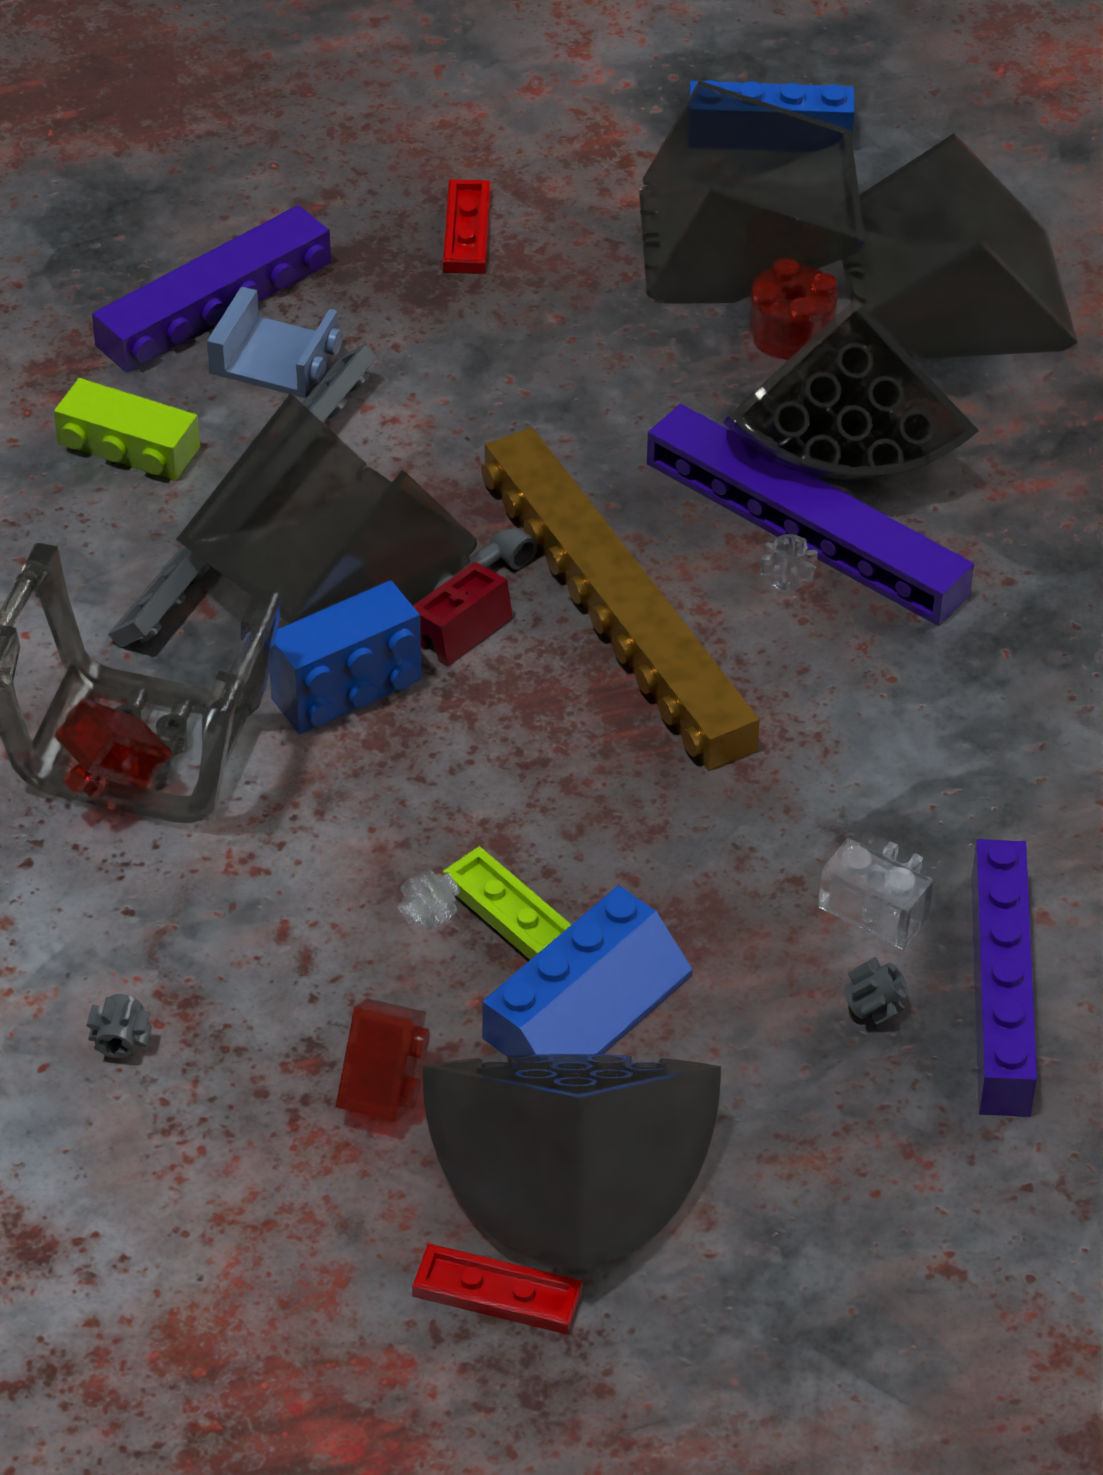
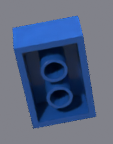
M392 580L267 634L271 699L298 734L317 726L325 725L332 719L357 708L365 707L379 698L397 690L405 689L413 683L422 680L420 614Z

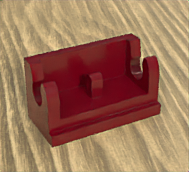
M477 562L470 564L413 605L420 614L421 648L425 649L428 647L432 639L435 643L438 661L446 666H449L513 619L508 579Z

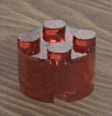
M790 258L779 259L772 268L762 272L754 280L751 288L749 332L754 337L756 347L763 353L781 360H796L797 354L809 352L811 358L826 351L832 344L835 333L838 298L836 278L818 269L799 265Z

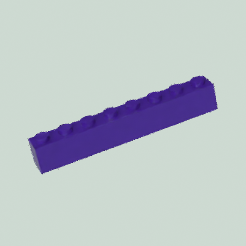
M680 403L648 431L647 465L931 623L940 626L970 596L974 563L965 559L960 554L954 553L928 539L923 534L895 521L886 514L862 503L848 493L842 492L818 479L813 474L752 443L738 433H734L708 419L703 414L697 413Z

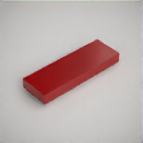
M449 179L443 273L485 274L491 192L490 181Z
M430 1243L427 1244L412 1285V1297L567 1335L582 1293V1280Z

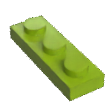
M480 846L443 870V884L530 960L571 926L567 920Z

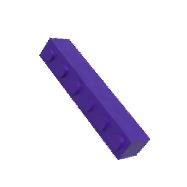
M297 205L93 312L92 321L95 346L124 372H128L204 330L217 325L241 286L257 290L259 302L331 263L330 230L301 206Z
M977 839L971 886L979 1115L1031 1117L1037 1082L1027 846L1026 841Z

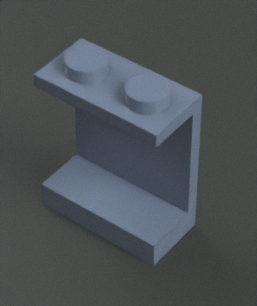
M241 286L207 340L209 373L306 398L315 382L319 383L324 377L326 364L331 355H337L341 348L343 332L338 329V312L329 309L316 331L259 317L257 290Z

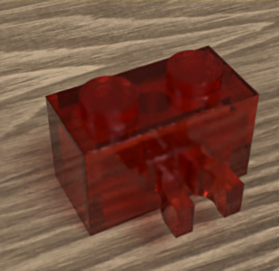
M81 698L77 705L68 712L65 721L54 734L58 742L79 763L70 770L63 779V782L73 793L80 794L83 790L89 798L95 800L103 791L107 778L146 790L173 754L171 749L141 718L85 698Z
M369 998L354 1007L336 1108L394 1122L408 1111V1108L414 1109L421 1085L420 1079L414 1078L417 1059L424 1058L430 1039V1029L424 1028L426 1012Z

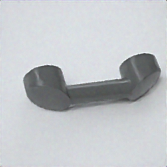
M504 530L495 535L489 545L449 571L444 568L437 576L433 591L473 562H477L487 568L501 559L513 569H521L528 565L535 556L537 541L523 530Z

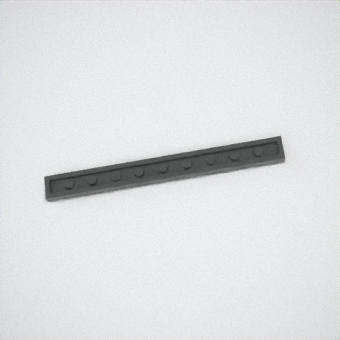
M367 344L341 356L109 632L108 635L120 648L137 640L143 644L158 633L162 627L159 622L162 616L175 610L185 600L186 595L183 591L188 585L199 581L209 571L210 566L207 562L212 556L220 554L233 542L234 537L231 533L234 529L246 524L257 513L254 505L259 499L266 498L280 485V481L277 479L282 472L291 469L301 460L303 454L300 450L304 445L312 443L324 432L325 427L322 423L326 418H331L343 409L348 402L345 399L346 394L357 389L368 379L369 374L366 370L375 361L377 356Z

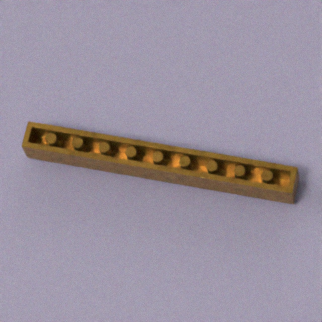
M530 427L486 443L485 464L481 466V473L486 486L490 490L495 489L502 498L508 515L511 518L516 517L523 526L524 532L537 541V546L545 555L551 572L554 575L559 574L567 584L573 601L576 604L581 603L590 615L595 630L599 634L604 633L611 642L619 662L622 664L626 663L635 674L641 691L644 694L651 695L659 707L663 720L668 725L673 724L682 736L687 752L693 757L697 756L707 771L757 752L760 726L759 717L534 428Z

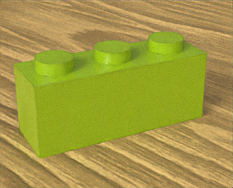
M82 378L77 379L54 410L58 444L174 481L179 478L200 448L197 414Z

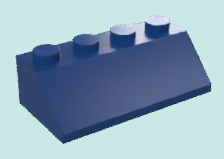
M714 80L690 81L688 113L689 146L851 151L854 122V87L834 84L827 86L800 85L797 83L717 82Z
M618 885L482 1001V1039L555 1093L559 1094L692 976L693 969L657 911Z

